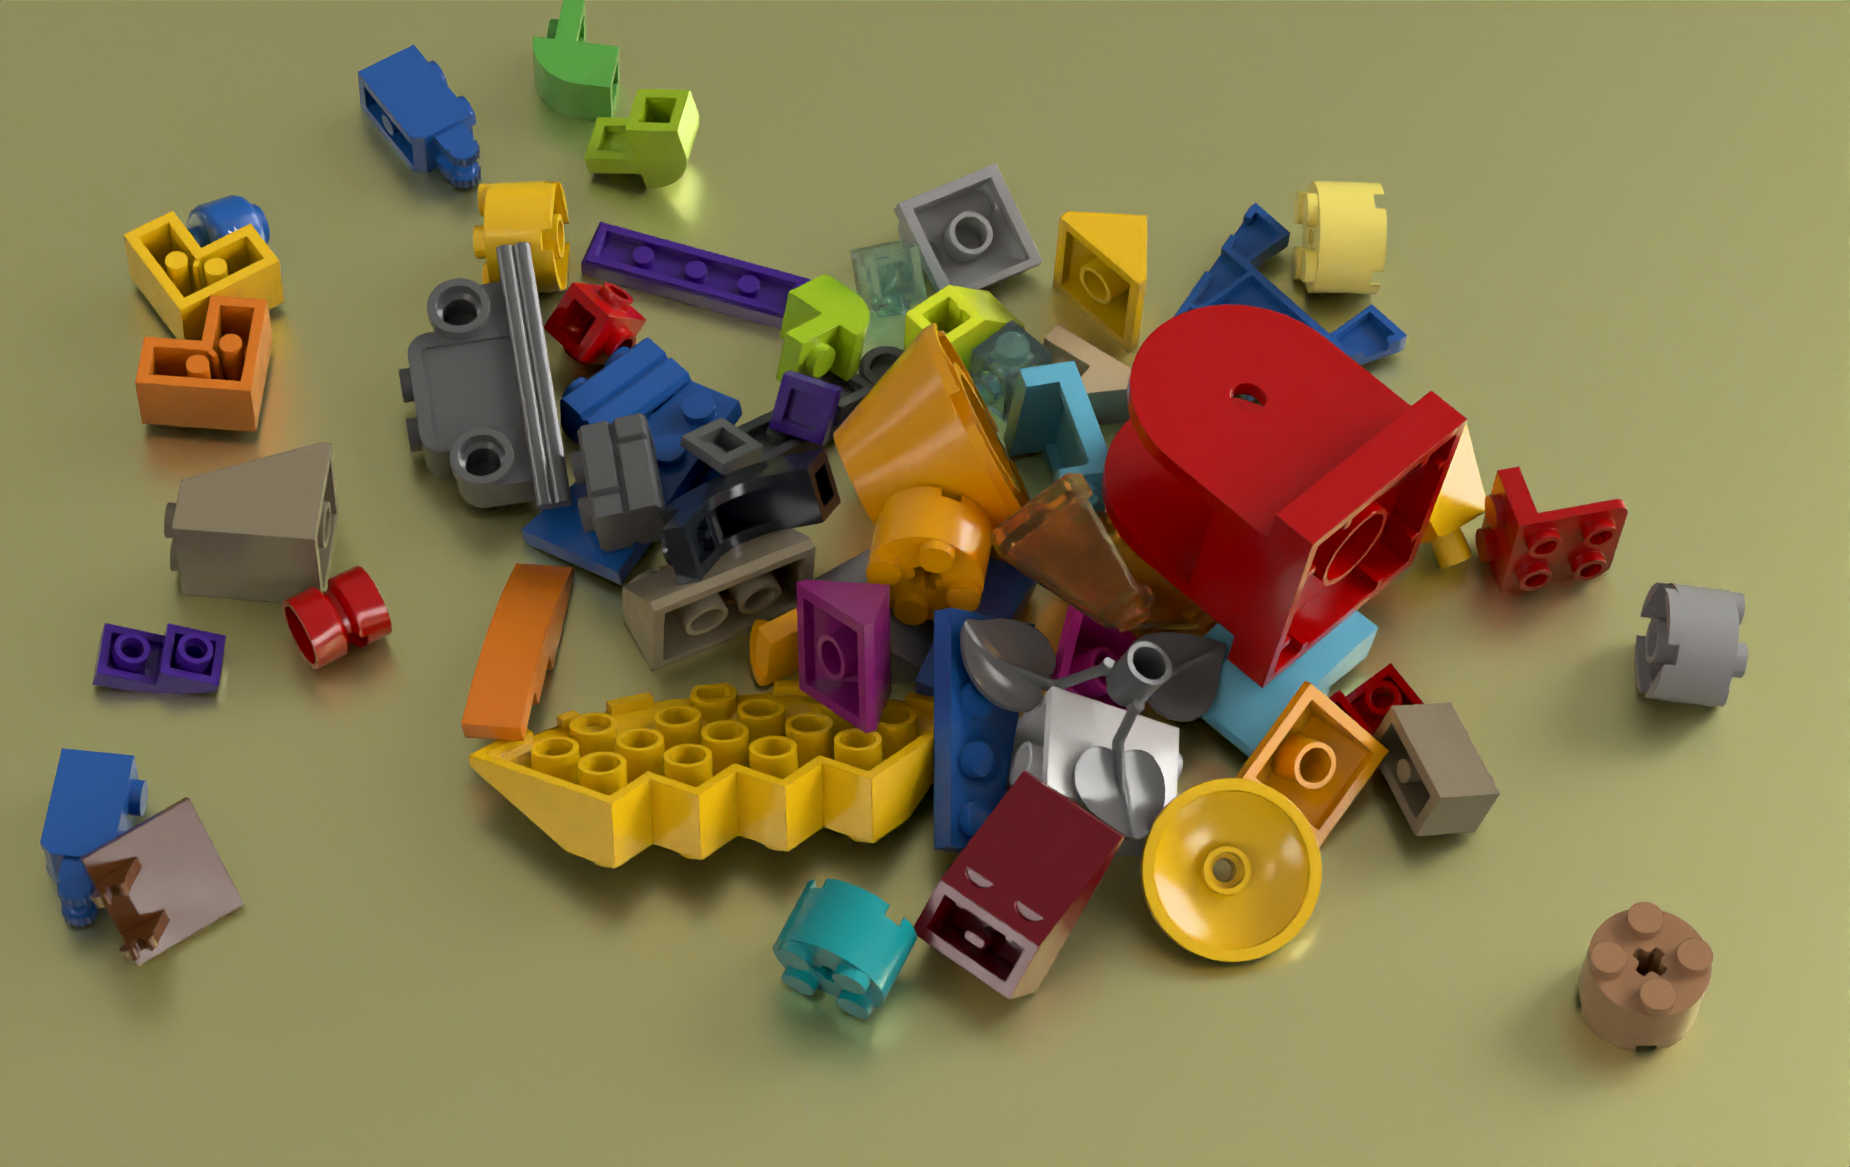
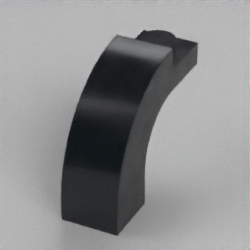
M825 448L790 454L732 471L727 475L717 477L688 491L661 510L660 515L664 525L661 539L662 552L667 564L674 568L678 585L701 581L725 553L751 539L783 529L824 523L841 503Z

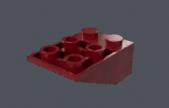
M1023 771L939 880L914 925L916 934L926 943L1008 999L1035 993L1125 836L1028 771Z

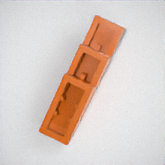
M516 563L500 596L474 672L461 722L465 738L524 742L532 705H539L547 669H554L575 574L573 567Z

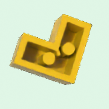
M174 211L164 214L123 235L130 277L177 339L202 341L210 295L267 299L269 310L285 302L280 261L251 223L202 248Z

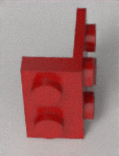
M1520 467L1497 470L1491 494L1485 497V516L1482 527L1476 530V548L1483 563L1489 562L1500 593L1517 589L1533 591L1549 583L1574 578L1579 581H1587L1600 576L1610 569L1628 510L1622 499H1613L1538 513Z

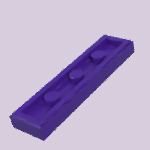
M604 222L599 223L581 262V272L584 276L780 330L789 291L811 280Z

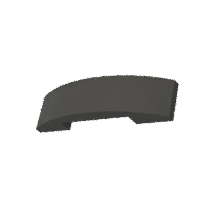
M830 370L823 376L815 378L843 388L829 439L824 445L770 429L769 424L773 413L772 410L738 427L721 417L681 436L680 446L723 475L766 460L821 449L834 440L833 433L874 385L858 374L845 381Z

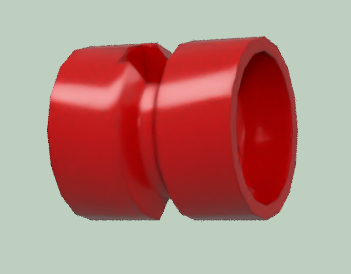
M358 565L329 578L328 589L324 592L315 587H310L282 602L283 614L292 638L305 660L316 670L345 657L348 653V644L352 643L359 648H363L390 635L392 632L389 613L381 594L369 574Z

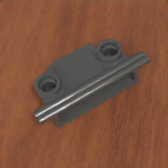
M519 242L513 246L501 245L496 248L501 282L479 285L469 279H450L439 284L428 298L427 313L434 332L423 333L410 343L408 348L409 368L398 369L403 402L415 401L417 417L406 419L411 453L423 451L425 466L433 476L440 479L456 478L459 494L467 503L475 507L490 508L529 501L537 504L538 511L572 506L530 243Z

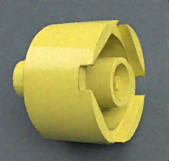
M1312 181L1307 191L1296 192L1294 221L1295 224L1302 225V247H1294L1292 276L1294 280H1302L1308 292L1378 293L1381 284L1371 282L1373 272H1384L1387 246L1386 208H1375L1374 195H1384L1383 187L1380 183Z

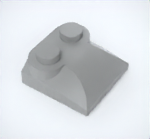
M996 163L900 202L894 208L899 220V238L904 247L916 255L936 293L947 285L983 290L1040 266L1043 263Z

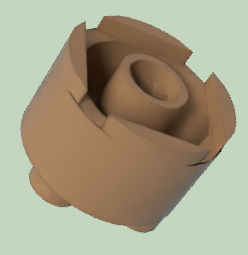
M1635 903L1629 910L1611 916L1595 931L1578 979V990L1582 1003L1580 1009L1585 1021L1601 1038L1623 1049L1636 1050L1637 1045H1657V1050L1674 1045L1690 1031L1696 1020L1711 978L1713 962L1711 947L1703 941L1698 932L1687 922L1671 913L1662 911L1652 903Z

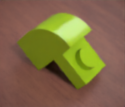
M638 89L629 118L597 117L584 157L589 173L641 174L647 189L665 187L679 180L686 170L700 122L691 91L679 89Z
M826 273L789 291L779 336L784 341L776 379L781 382L783 374L788 370L812 378H819L830 370L845 381L851 379L859 369L870 320L869 309L864 300L850 288Z

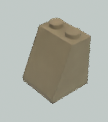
M319 442L181 480L177 503L168 502L166 506L164 535L165 538H173L170 549L171 571L179 572L183 595L282 603L283 600L310 587H315L322 592L326 590L339 515L332 443Z

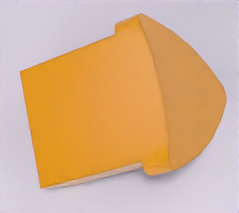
M797 608L771 621L757 619L753 623L749 644V662L753 676L760 686H767L774 683V681H779L799 671Z

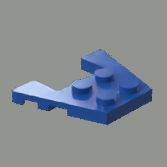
M1257 203L1250 206L1247 210L1243 223L1234 235L1231 234L1221 248V254L1209 272H1204L1174 315L1175 317L1196 308L1224 304L1247 305L1269 309L1292 317L1313 328L1359 365L1399 353L1404 349L1407 334L1372 304L1334 332L1328 333L1262 275L1257 268L1288 247L1290 232ZM1239 395L1247 401L1256 400L1254 397L1249 395Z

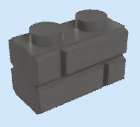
M637 413L615 418L613 423L602 421L580 426V429L577 431L580 451L571 452L570 458L577 486L586 485L588 496L578 498L579 513L585 533L595 531L601 549H604L606 552L632 547L634 542L645 544L661 540L664 525L660 511L665 508V501L655 444L646 415Z

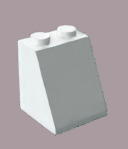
M1052 686L1041 697L1039 704L1032 711L1025 712L1018 719L1005 794L1021 773L1028 771L1082 807L1073 791V766L1079 756L1088 748L1103 746L1112 750L1113 738L1127 711ZM1137 715L1125 740L1124 751L1133 749L1143 750L1155 758L1161 768L1165 781L1164 808L1177 796V781L1183 767V757L1178 753L1179 728ZM1146 836L1136 842L1124 839L1115 855L1141 857Z

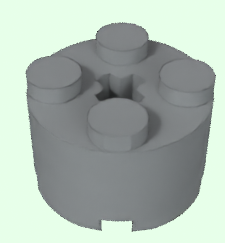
M1656 582L1651 587L1644 601L1640 616L1651 618L1646 636L1637 635L1634 660L1636 685L1639 692L1646 693L1645 698L1710 707H1723L1726 704L1732 677L1742 678L1748 661L1747 644L1738 642L1739 626L1742 623L1745 611L1743 593Z

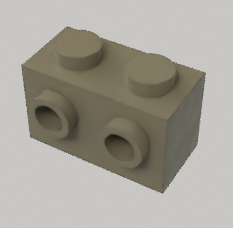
M1451 702L1391 706L1373 737L1389 750L1379 764V767L1415 836L1476 832L1500 793Z

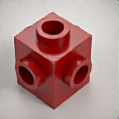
M572 282L543 328L563 346V350L572 359L583 365L591 366L593 363L605 364L611 354L621 347L626 346L631 349L635 346L637 342L636 336L647 320L631 306L633 303L632 297L617 285L605 282L603 286Z

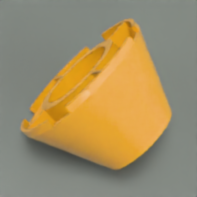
M936 323L925 327L833 433L834 441L846 472L874 525H876L877 518L883 511L884 503L893 494L907 488L933 486L943 488L942 496L960 502L961 495H964L979 504L991 520L993 526L992 539L1030 536L1040 531V525L1014 461H1009L997 435L999 429L961 358L943 330L937 332L938 327Z

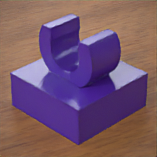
M788 370L783 374L769 428L824 445L828 442L843 388Z

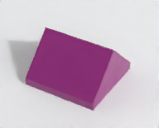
M807 579L796 582L799 689L864 733L876 731L891 694L889 585Z

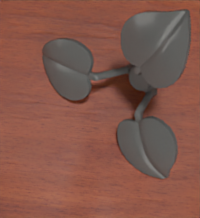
M1006 618L990 620L966 619L960 632L962 660L971 681L986 699L1005 710L1013 712L1032 711L1041 700L1042 689L1048 691L1052 686L1066 689L1102 675L1106 676L1107 692L1110 698L1115 703L1127 707V712L1113 738L1112 750L1103 746H1093L1079 756L1072 771L1073 791L1083 809L1124 835L1125 840L1136 842L1144 838L1151 831L1155 818L1163 809L1166 790L1161 768L1155 758L1143 750L1133 749L1124 751L1125 740L1137 715L1144 709V703L1147 700L1155 712L1170 720L1188 722L1204 715L1213 704L1217 694L1220 669L1226 654L1227 645L1192 634L1174 632L1150 633L1137 638L1117 662L1107 657L1099 665L1060 679H1050L1049 677L1053 674L1056 667L1055 653L1048 639L1033 626L1022 621Z

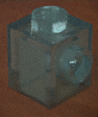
M902 239L850 250L857 294L864 300L870 311L877 312L878 317L907 313L910 311L909 305L921 303L927 299L917 245Z
M1011 320L972 350L970 376L986 406L1007 423L1019 370L1051 364L1052 352L1015 321Z

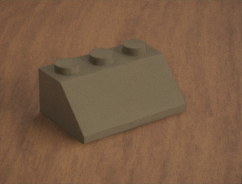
M788 528L756 537L736 546L725 553L703 579L698 582L678 585L673 566L660 572L654 570L644 572L635 577L629 584L623 586L622 617L650 669L655 671L751 632L753 623L757 619L771 621L797 608L796 582L806 579L813 580L816 547L810 537L793 528ZM777 569L779 579H782L786 595L779 596L781 593V587L777 582L775 576L773 575L772 570ZM730 593L736 604L725 605L720 594Z

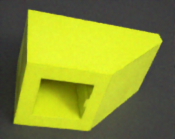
M947 285L905 314L903 351L925 327L936 323L938 327L937 332L943 330L968 371L1025 332V325L989 291Z

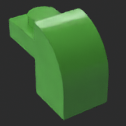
M563 0L559 20L550 19L547 38L533 36V68L536 91L548 107L564 116L596 121L597 117H613L620 84L619 46L586 43L585 0Z

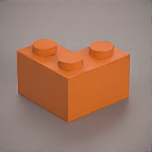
M210 295L202 341L144 336L135 380L142 424L256 432L273 342L268 300Z

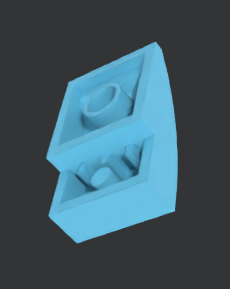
M1355 611L1264 688H1261L1227 659L1235 636L1221 624L1217 623L1204 637L1226 644L1227 649L1220 669L1217 694L1211 707L1200 718L1250 757L1304 681L1312 683L1327 696L1334 683L1367 657L1379 627L1360 612Z

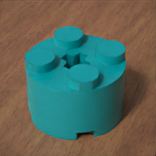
M826 878L822 888H816L815 879L807 882L773 945V952L785 968L781 979L787 986L805 995H813L816 989L822 990L837 997V1005L845 1012L858 1018L867 1019L870 1017L873 1009L882 1006L917 940L916 931L905 917H903L898 926L885 916L890 905L876 895L853 884Z

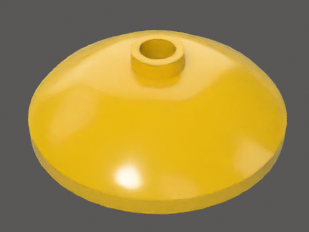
M1225 778L1192 786L1173 798L1161 810L1144 841L1140 860V878L1143 895L1149 911L1159 927L1176 944L1197 956L1210 960L1241 962L1271 954L1283 947L1299 933L1308 921L1317 903L1322 881V861L1314 831L1303 813L1292 801L1277 790L1262 783L1240 778ZM1219 859L1226 860L1231 866V876L1225 882L1218 881L1213 874V866Z

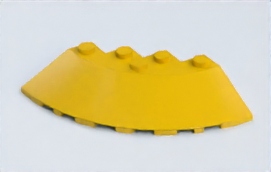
M774 681V693L737 695V689L728 683L696 685L691 690L690 698L667 699L654 702L652 694L647 692L606 701V712L604 713L592 712L580 715L575 710L557 715L556 727L534 735L533 731L527 729L524 742L496 740L470 754L469 763L470 767L566 852L591 860L594 864L601 867L615 869L652 844L676 851L682 857L688 859L703 860L738 835L762 843L768 849L788 852L823 827L848 835L854 841L873 844L909 819L934 782V697L909 692L905 696V701L888 699L877 730L866 734L800 690L799 681Z

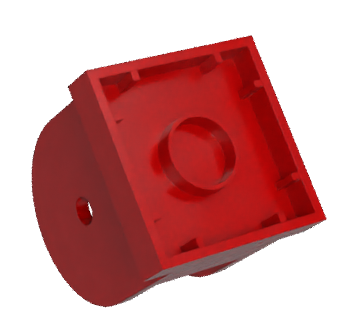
M1224 304L1196 308L1181 313L1161 324L1147 337L1136 354L1127 385V405L1130 419L1115 435L1105 459L1102 472L1103 501L1112 525L1124 542L1141 559L1235 636L1227 659L1261 688H1264L1413 564L1468 419L1432 390L1412 406L1409 405L1327 338L1292 317L1269 309L1247 305ZM1241 394L1249 395L1257 399L1261 405L1235 398L1234 396Z

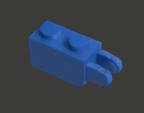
M412 45L357 72L361 108L412 171L429 173L438 168L445 178L455 185V188L459 187L461 190L463 188L468 190V188H474V185H478V181L481 180V167L479 162H477V159L480 158V148L477 140H474L472 126L476 125L475 113L464 96L456 97L447 86L444 73L435 61L428 62L415 45Z
M64 748L61 750L40 844L45 853L47 873L57 884V894L62 905V916L65 918V922L70 923V926L75 925L78 928L79 926L85 927L87 924L91 925L93 920H97L96 915L99 914V910L91 898V894L96 890L79 858L131 829L134 816L144 815L147 804L148 785L146 780H139L134 755Z

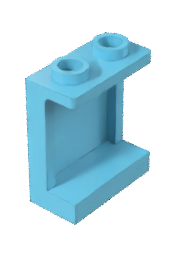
M1075 361L1022 368L1019 370L1003 439L1010 456L1043 452L1054 482L1040 535L1043 544L1046 547L1061 544L1075 546L1091 539H1097L1105 512L1102 495V472L1108 448Z

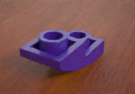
M105 623L100 636L92 684L137 692L172 694L215 692L220 681L226 636L169 623L164 635Z

